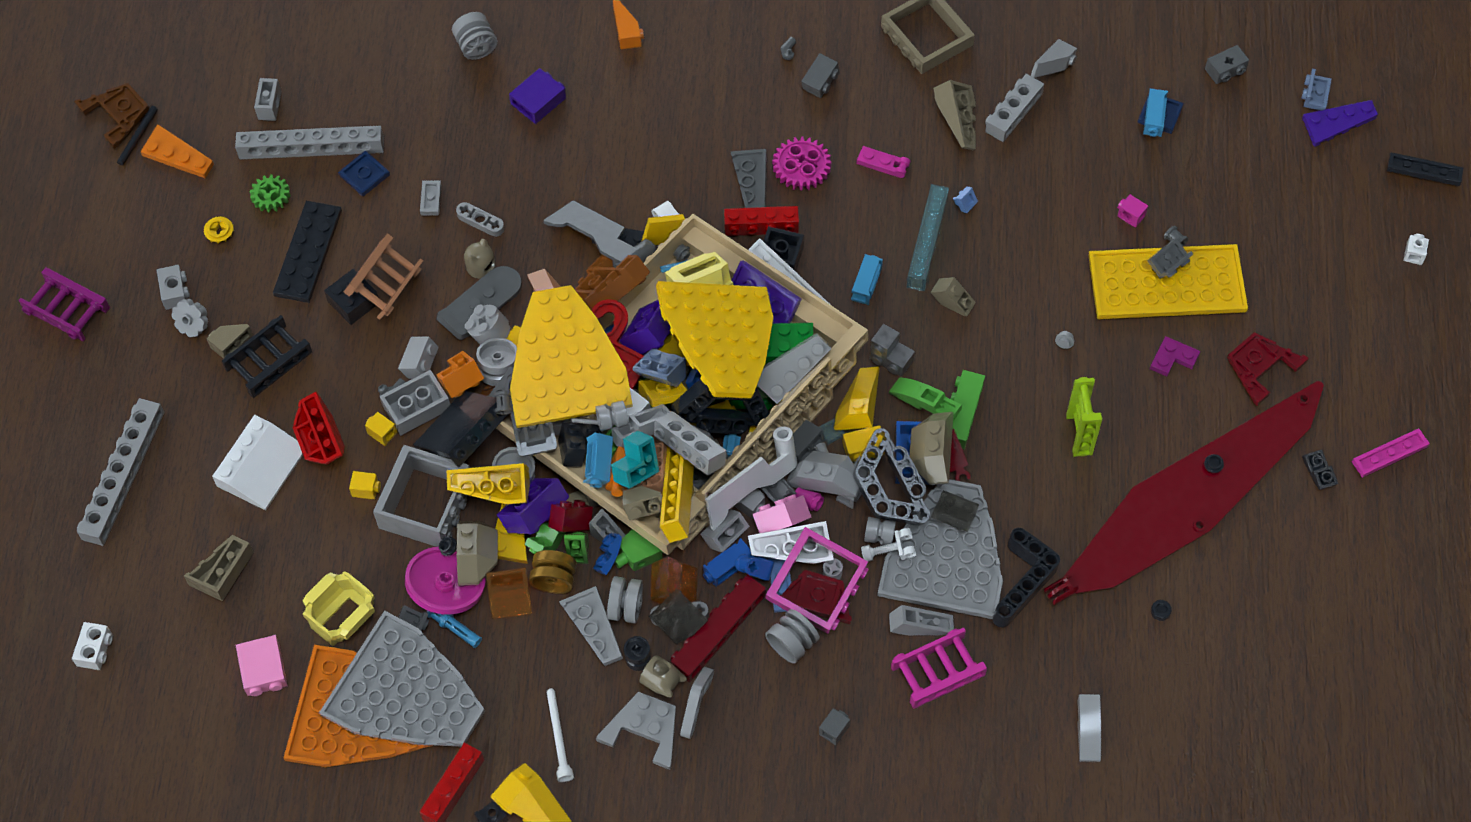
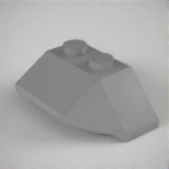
M812 451L797 464L787 479L790 486L794 488L800 487L802 489L857 497L859 493V487L853 476L855 466L847 455Z

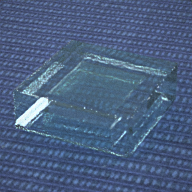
M835 418L819 426L823 430L824 438L828 445L842 438L843 434H845L843 430L834 429Z

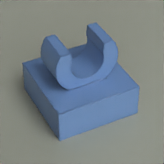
M966 187L963 191H959V195L953 198L955 204L964 213H968L978 202L971 187Z

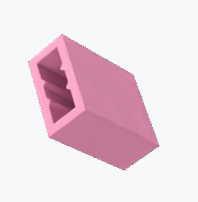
M276 635L236 645L243 687L247 696H258L263 692L270 690L278 691L288 686L280 644Z

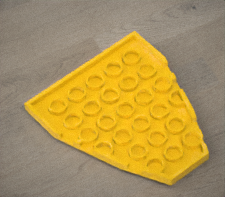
M658 281L656 289L661 316L664 321H668L671 326L670 332L678 338V346L692 369L696 368L702 375L700 379L709 387L714 397L752 398L766 362L773 322V313L767 287Z
M569 285L533 292L519 333L510 386L516 427L521 428L596 414L595 406L604 404L611 406V403L622 400L626 408L633 407L626 367L597 317L574 288Z

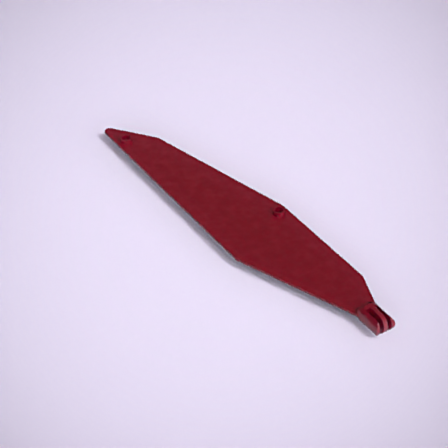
M1321 381L1314 382L1135 485L1064 577L1043 589L1045 593L1050 592L1048 598L1050 600L1054 599L1052 601L1053 605L1058 604L1073 594L1114 588L1210 532L1311 428L1324 387ZM1217 454L1223 459L1224 467L1219 473H1210L1205 469L1204 461L1207 456Z

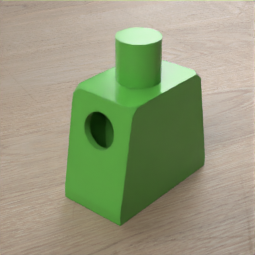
M632 529L622 538L619 549L620 554L617 555L614 564L619 569L628 563L632 570L636 571L663 558L662 551Z

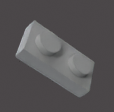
M422 181L421 215H439L441 181Z

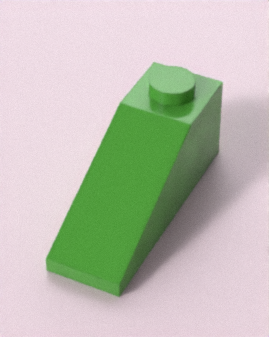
M574 532L573 534L564 535L566 553L572 556L576 563L588 564V534Z

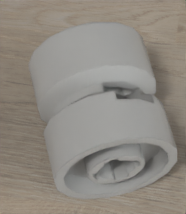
M623 400L613 402L611 406L607 404L595 406L596 417L601 431L612 429L613 425L616 427L628 425V416Z
M868 517L864 542L876 543L879 541L881 545L891 544L893 542L896 521L884 520L881 522L879 518Z

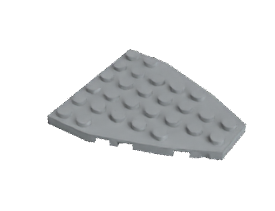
M949 479V483L937 484L936 488L931 490L924 500L925 506L930 511L929 519L920 526L906 524L904 527L910 528L913 538L905 541L902 540L903 548L914 546L916 556L901 560L897 549L888 552L886 555L877 596L993 619L1003 583L993 521L989 516L986 500H984L981 485ZM920 511L917 514H912L918 515L920 520L924 517Z
M384 611L319 714L357 735L416 745L462 746L464 742H467L485 710L458 670L436 649L419 628Z

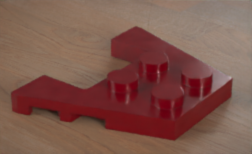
M1254 332L1230 352L1227 359L1253 402L1258 406L1270 394L1257 381L1279 360L1284 361L1296 372L1307 363L1309 358L1305 355L1300 356L1291 352L1292 349L1282 348L1276 345V342Z

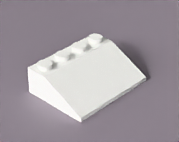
M254 415L212 477L217 487L267 510L302 458L303 453L296 439L271 422Z

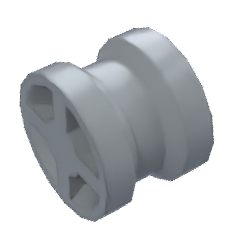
M834 558L832 561L825 562L823 565V575L841 579L843 565L840 560Z

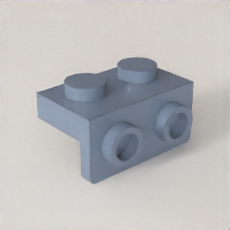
M1312 69L1310 75H1306L1304 85H1307V89H1304L1302 99L1305 100L1303 107L1325 110L1331 78L1316 76V69Z

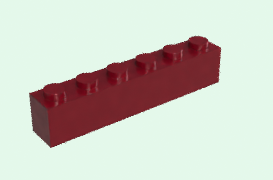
M748 574L744 579L740 578L736 582L735 589L723 597L721 605L718 608L714 607L706 622L702 621L696 629L697 632L685 640L683 648L680 651H675L671 656V664L685 675L689 683L765 598L766 588Z

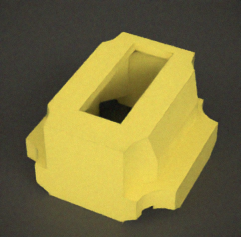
M716 252L702 254L671 267L670 270L665 272L667 282L733 285L728 263Z
M344 571L343 574L338 575L330 572L305 595L303 603L306 609L303 612V616L308 620L312 630L330 645L334 646L344 639L348 640L375 612L373 607L375 597L369 589L349 573ZM349 599L359 606L339 626L338 630L328 631L323 626Z

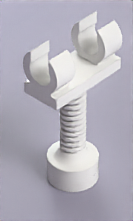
M910 528L894 531L895 543L871 548L870 545L862 546L863 558L866 561H872L875 555L896 549L899 551L901 560L915 557L916 551L914 546L903 548L902 540L905 541L913 538Z

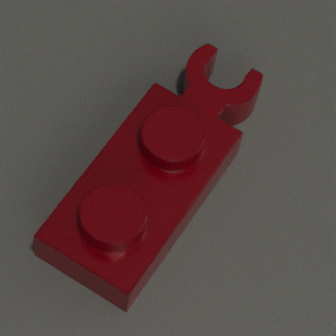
M952 429L950 472L956 470V481H961V474H965L969 480L971 479V474L964 468L969 463L956 431Z

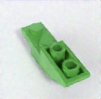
M899 377L889 391V394L919 410L924 408L933 414L953 412V421L962 410V405L945 397L944 392L916 380Z

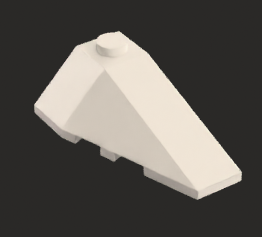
M826 521L749 535L751 555L786 560L805 527L830 540ZM808 539L796 562L816 564L832 561L834 558L831 550Z

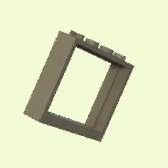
M910 0L882 15L881 27L884 29L883 32L890 36L893 44L901 49L903 56L907 57L911 61L912 66L916 67L921 74L974 44L975 34L945 0ZM929 4L955 33L958 39L923 57L896 26L895 22Z

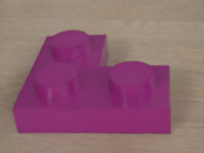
M1165 336L1150 366V370L1167 377L1174 362L1193 369L1200 351Z

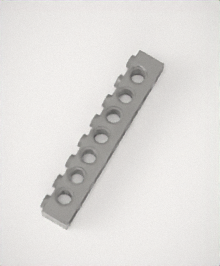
M381 126L236 132L235 148L239 159L362 154L364 151L368 153H384V136Z
M139 398L137 403L133 405L130 419L125 422L124 432L118 438L116 449L109 457L108 466L101 474V481L93 491L92 501L86 506L85 516L77 526V533L81 540L104 546L164 415L161 404Z

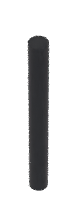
M150 107L118 158L117 163L119 165H124L157 112V107Z

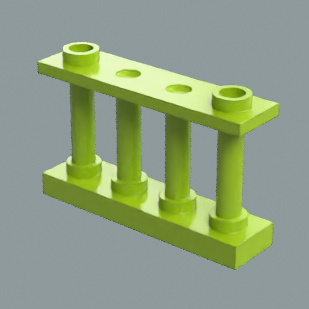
M1081 377L1074 381L1066 419H1074L1077 432L1072 449L1073 457L1093 455L1101 426V413L1093 412L1090 400L1095 383L1094 378Z

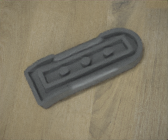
M507 266L492 269L449 306L439 311L436 319L457 339L462 340L470 336L465 329V323L473 314L475 307L478 305H494L499 310L507 302H511L519 295L522 288L519 273Z
M512 374L505 383V391H510ZM510 397V407L513 409L512 398ZM514 410L510 413L520 457L557 449L552 422L517 428Z

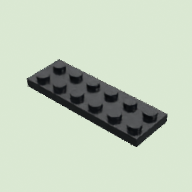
M306 200L273 290L275 297L310 303L342 213L341 207Z

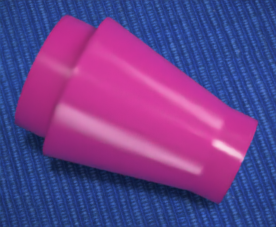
M800 487L796 489L795 496L804 495L808 509L818 511L822 507L824 497L820 493Z

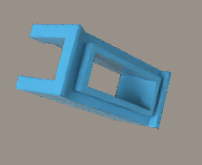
M1149 90L1143 134L1153 137L1162 136L1168 91Z
M865 254L852 289V301L869 305L882 270L883 259L875 255Z
M595 432L586 438L588 441L585 467L586 479L583 480V483L590 484L594 488H600L610 482L613 437Z

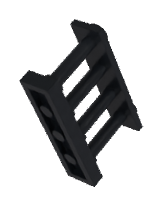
M282 315L271 320L266 327L235 351L227 354L222 360L227 372L234 368L248 382L245 386L253 399L312 353L310 343L305 338L301 342H297L284 329L286 324ZM277 333L292 347V349L284 354L270 341ZM262 345L277 358L271 365H267L255 352ZM248 356L263 370L256 377H253L240 364Z

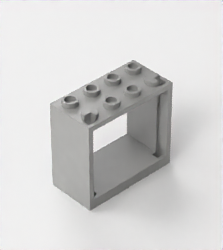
M403 445L373 511L378 528L438 547L443 538L452 537V529L454 526H457L460 519L459 513L461 509L464 510L466 507L467 495L457 492L452 493L437 528L394 515V512L413 470L447 480L446 470L470 468L469 465L463 463L460 467H457L451 459Z

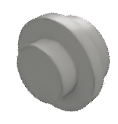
M1062 331L1056 336L1055 342L1059 347L1068 349L1074 345V337L1070 332Z

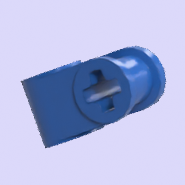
M741 554L736 558L735 567L740 572L769 581L775 561Z

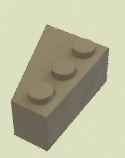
M231 535L213 551L214 553L205 561L202 560L198 563L199 566L192 572L184 575L189 586L220 601L224 600L254 553L249 542L234 535Z

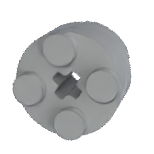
M478 305L465 323V329L481 345V343L488 339H506L510 332L509 320L494 305Z

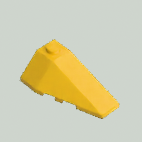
M524 463L446 470L447 490L506 505L527 503L530 479L529 467Z
M526 763L512 771L491 795V798L505 812L511 815L512 813L517 814L523 818L522 821L572 822L540 776Z

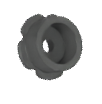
M684 244L680 245L673 254L676 260H687L691 254L689 252L690 247H686Z

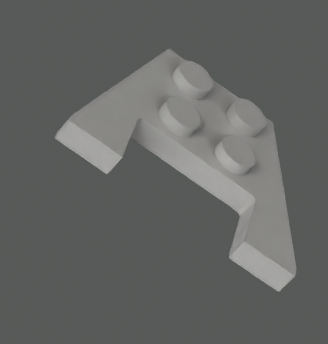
M638 692L597 735L596 741L614 748L621 730L647 738L660 744L653 758V764L670 770L676 706Z

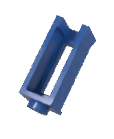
M741 538L738 544H733L707 563V566L703 565V576L708 583L712 582L715 587L719 586L738 572L735 567V561L739 555L746 554L751 556L750 548Z

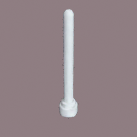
M550 688L547 690V697L559 767L556 771L557 780L559 782H567L572 780L574 775L572 768L567 765L555 691Z

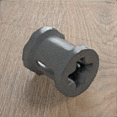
M1172 226L1166 231L1164 238L1169 241L1177 238L1183 247L1189 238L1183 236L1176 226Z
M499 391L494 393L497 401L495 413L502 415L512 413L513 409L510 407L511 392Z

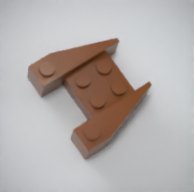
M601 254L586 270L588 275L585 278H580L578 281L579 285L574 290L592 310L602 300L612 299L619 301L637 285L645 282L646 276L650 271L638 255H628L614 268L613 260Z

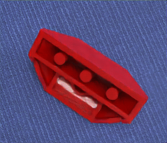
M315 391L299 400V408L295 416L293 431L305 460L327 465L343 456L345 445L331 412L319 394Z

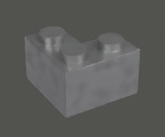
M883 324L871 340L870 359L876 365H882L887 368L890 373L902 377L914 361L915 351L899 343L900 333Z

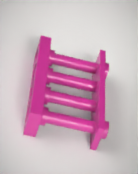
M964 628L959 630L953 629L946 636L905 655L901 653L892 660V671L901 668L913 690L910 698L913 709L986 675L987 667L984 662L974 663L962 642L966 632ZM953 643L967 665L966 670L961 672L956 671L944 650L945 647ZM937 652L949 673L948 678L942 681L937 678L926 658L927 655ZM919 660L931 682L930 686L925 689L920 688L908 664Z

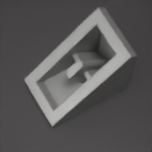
M603 509L589 522L591 536L601 543L604 537L611 532L621 535L622 538L626 536Z

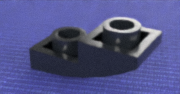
M1322 449L1302 456L1319 490L1338 484L1333 468L1328 466Z

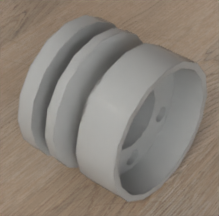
M480 12L467 13L453 24V35L467 59L475 60L485 57L495 49L497 38L484 14Z
M789 609L785 616L780 618V624H774L765 633V637L771 647L781 657L793 664L805 654L804 648L810 649L812 644L819 640V634L815 627L801 613L793 609Z

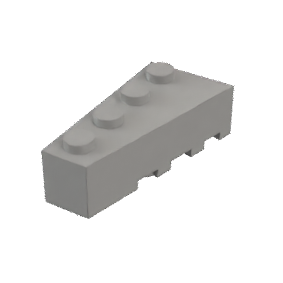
M818 333L796 345V347L764 365L757 386L778 404L784 395L790 392L831 350V346Z

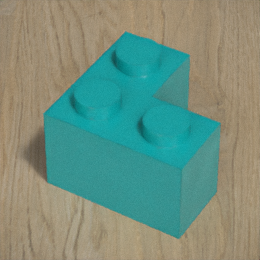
M636 431L623 438L626 456L611 464L614 482L629 489L659 472L654 437L641 431Z

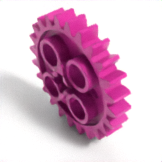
M794 137V142L788 139L787 145L781 143V148H777L776 153L773 155V172H776V178H780V183L786 181V187L793 185V190L797 186H799L800 191H802L803 186H806L808 190H810V185L816 188L817 182L823 184V179H827V175L830 173L831 156L828 154V149H823V144L817 145L818 140L812 143L810 137L807 141H804L803 137H801L800 141Z

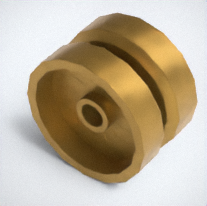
M542 550L536 552L532 561L534 569L530 572V585L547 593L563 594L570 592L573 587L574 578L572 575L576 570V560L572 556L559 551Z

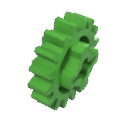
M271 174L269 178H266L264 175L263 180L257 179L258 184H252L253 189L250 190V198L254 206L260 208V211L266 208L267 212H270L271 209H274L276 212L277 207L284 208L283 202H289L287 198L291 196L289 185L286 184L285 179L281 180L280 176L273 178Z

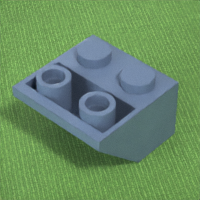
M651 349L633 366V371L642 378L677 387L686 378V358Z

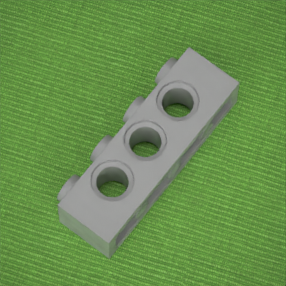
M1025 74L1022 79L1019 78L1015 88L1012 91H1008L1005 100L997 105L993 115L990 114L987 117L985 132L1004 142L1041 97L1044 83L1028 74Z
M671 411L655 420L654 436L706 475L725 465L726 450L675 412Z

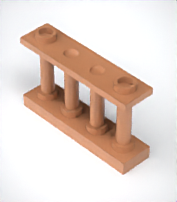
M388 233L379 242L344 290V293L348 296L354 291L356 293L359 292L381 309L377 316L379 320L384 315L388 316L394 309L392 304L411 277H416L421 271L419 266L423 262L422 259H419L413 265L392 249L389 243L393 237ZM382 253H387L409 270L405 278L382 261L383 258L380 257ZM378 266L399 282L400 285L396 291L374 275L371 268ZM368 279L391 296L389 301L385 303L363 286L362 280Z

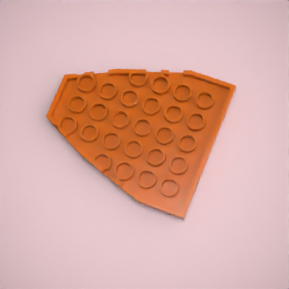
M314 645L285 750V761L319 767H331L391 758L433 745H416L357 735L319 714L320 710L357 652Z

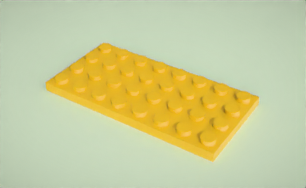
M1237 244L1183 247L1187 253L1193 252V255L1189 258L1190 262L1183 267L1179 266L1176 268L1177 272L1169 278L1167 276L1159 278L1147 262L1161 248L1089 251L1088 256L1097 319L1247 312L1248 305Z

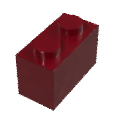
M574 500L573 503L560 501V504H551L548 527L560 532L590 530L589 522L592 518L593 507L586 505V502L583 500Z

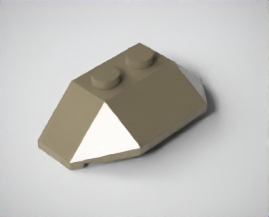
M953 412L934 413L913 427L911 431L910 458L918 473L930 485L949 483Z
M459 521L457 524L458 586L479 585L482 579L498 564V530L480 521Z

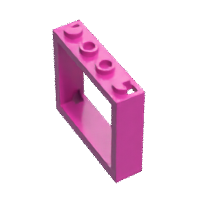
M805 527L768 590L765 599L786 611L789 609L796 610L807 618L814 627L829 634L831 629L835 631L840 620L837 618L840 612L845 613L850 604L847 602L849 596L856 594L859 585H857L858 580L865 578L869 570L866 568L868 561ZM808 539L815 541L859 566L828 622L777 594Z

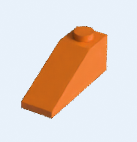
M613 0L620 49L641 47V39H644L643 29H639L638 21L619 0Z

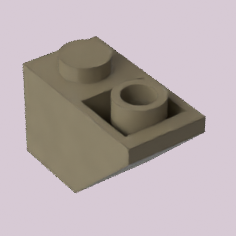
M955 277L940 278L930 292L941 305L963 316H968L976 303Z
M644 486L623 491V508L629 521L661 512V492Z

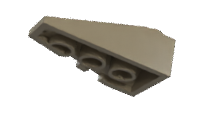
M949 80L934 88L935 100L960 146L964 149L975 150V130L973 128V122H975V115H973L975 98L972 86Z

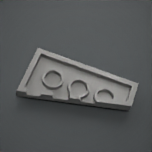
M596 586L559 601L604 666L623 659Z

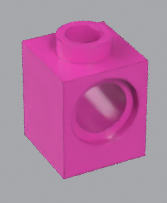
M1130 194L1126 200L1122 199L1117 207L1119 209L1118 217L1136 228L1146 216L1148 205Z

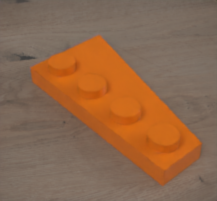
M158 124L141 150V155L146 158L203 178L207 177L214 165L213 160Z

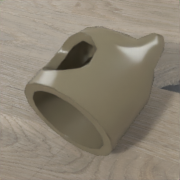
M483 238L480 242L469 245L464 253L466 270L474 278L480 279L495 268L494 253L486 239ZM492 261V265H491L490 269L484 270V269L489 265V263Z
M655 655L644 668L639 682L655 693L671 698L673 696L672 691L677 684L685 682L687 679L674 665Z

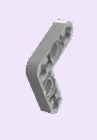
M704 667L692 685L680 733L682 737L691 739L701 700L712 682L714 669Z

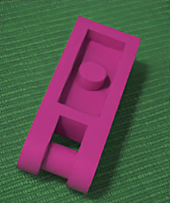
M865 146L862 147L857 158L858 165L899 178L905 176V169L909 167L911 162L906 157L900 158Z

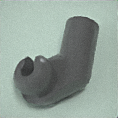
M399 378L393 386L387 387V385L381 384L378 387V392L381 396L406 382Z

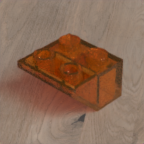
M665 557L652 563V601L663 605L696 602V567L671 557Z
M526 568L486 573L492 619L532 614Z

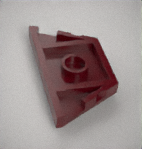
M804 570L780 596L812 614L830 618L845 588L842 580ZM848 608L845 613L840 612L837 618L840 622L851 623L852 618Z

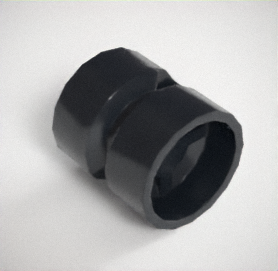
M641 636L629 638L624 645L625 662L630 669L634 671L644 670L651 660L649 642Z

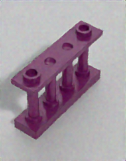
M45 267L41 272L45 283L31 301L28 302L22 298L18 300L22 306V311L29 316L34 315L66 332L72 339H79L84 342L85 337L81 329L96 311L100 310L107 313L110 306L106 298ZM55 286L60 290L45 310L36 306L51 287ZM66 295L74 296L75 299L60 318L51 314ZM81 303L89 304L90 307L75 326L66 322Z

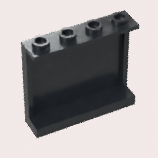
M464 391L420 436L413 446L425 452L450 458L457 467H460L508 414L495 413L497 408L495 397Z

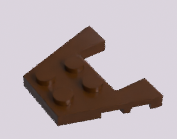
M129 83L108 89L106 93L97 96L92 94L90 98L74 101L75 105L84 115L101 106L116 122L118 126L104 134L105 139L114 149L149 111L147 103Z

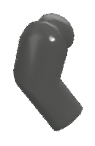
M789 37L780 48L782 57L785 60H791L794 57V52H792L791 48L796 44V40L793 37Z

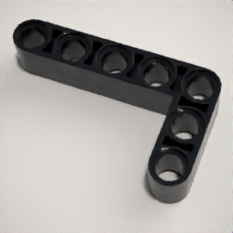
M1023 528L1012 530L1007 546L1014 554L1032 567L996 606L993 623L1002 628L1007 627L1052 578L1060 563L1058 553Z

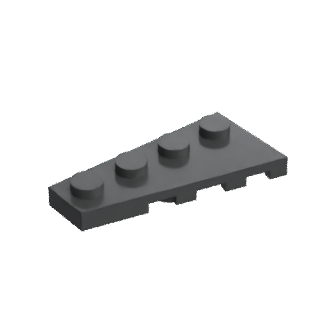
M767 150L730 151L745 208L766 207Z

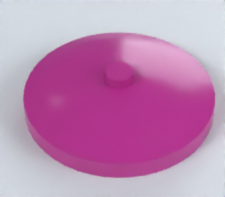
M438 546L425 549L411 559L406 569L405 587L411 599L425 610L445 615L458 614L472 608L481 599L485 587V577L479 585L458 586L457 550L453 555L446 557L441 554Z

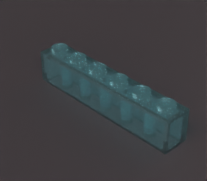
M931 184L908 273L907 288L925 291L948 201V187Z

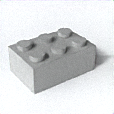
M431 370L380 396L382 406L390 420L395 424L400 436L441 415L450 406L449 398Z

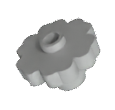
M183 299L178 302L177 306L173 307L172 318L175 320L174 326L180 333L186 332L188 337H196L207 328V311L200 303H194L191 299Z

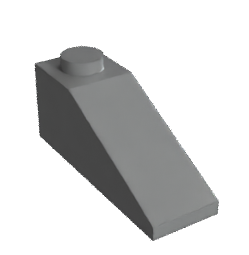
M1058 39L1035 62L1031 77L1035 78L1063 71L1069 65L1072 66L1077 58L1075 56L1077 48Z
M904 605L889 613L890 632L902 635H947L948 632L954 629L953 615Z

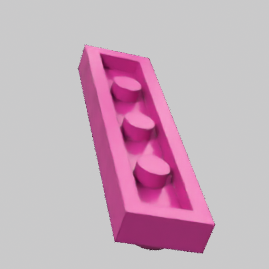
M1418 428L1353 458L1352 463L1363 478L1427 448L1430 443Z

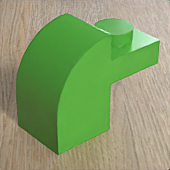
M549 522L542 523L536 537H528L524 545L530 547L529 551L534 554L542 550L555 551L565 532L549 528Z

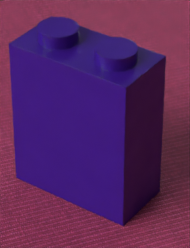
M539 68L509 93L512 106L537 124L566 99L565 87L561 82L555 81L548 72H544Z

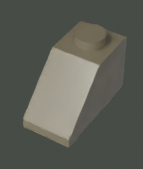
M247 324L220 326L209 334L207 341L212 350L222 358H225L227 354L232 353L249 340L253 334L250 326Z

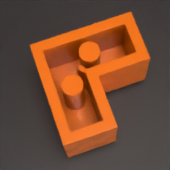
M464 351L448 359L447 362L450 367L436 374L446 394L451 398L461 396L465 390L470 387H476L484 379L475 360Z

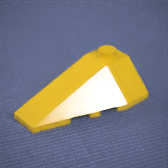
M879 367L859 369L836 412L835 430L873 427Z

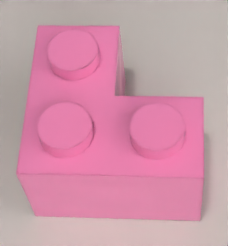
M795 494L775 501V506L771 507L770 504L758 507L759 512L753 514L759 533L780 530L811 518L804 495L796 497Z

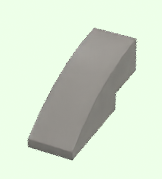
M664 404L630 415L628 425L612 428L613 442L617 447L624 448L623 438L636 431H641L650 436L653 435L655 420L670 412Z
M1079 694L1077 700L1079 761L1100 762V695Z

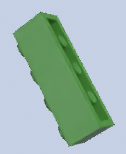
M966 370L962 371L961 377L957 376L955 383L957 392H953L951 400L962 405V410L953 421V429H955L964 450L985 380V375Z

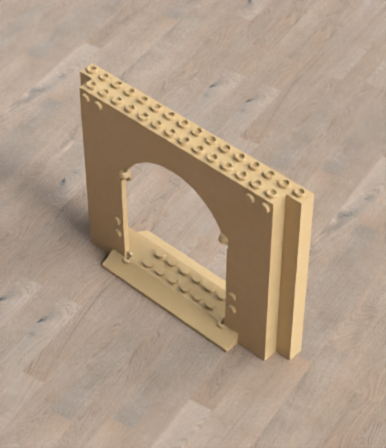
M694 214L686 218L681 226L674 230L664 243H661L652 255L646 258L644 264L650 273L646 276L645 282L637 285L618 301L625 306L628 312L627 328L639 308L658 300L656 284L658 281H667L665 272H661L660 266L682 262L677 261L673 254L680 245L684 244L686 247H690L689 252L691 254L687 260L705 253L716 252L728 263L731 280L740 261L744 260L800 297L802 300L791 323H813L814 334L818 333L831 346V350L797 383L791 392H787L784 395L780 404L775 405L771 409L770 414L759 422L757 428L753 432L748 433L745 441L735 447L732 455L725 460V465L718 469L700 489L694 487V495L691 498L689 536L681 541L669 543L660 527L661 512L629 521L623 508V495L620 497L613 496L611 491L605 489V484L600 488H594L590 484L583 483V480L586 479V454L582 467L563 466L558 443L559 435H555L556 450L533 455L667 555L676 546L684 550L704 527L707 528L710 525L705 502L708 496L760 457L768 464L777 459L773 432L777 428L789 427L794 433L805 420L812 422L833 399V388L857 363L856 353L868 341V330ZM606 313L598 321L602 328L605 329L614 324L615 316L612 313ZM508 414L496 429L516 443L511 415ZM610 429L602 431V434L606 435Z

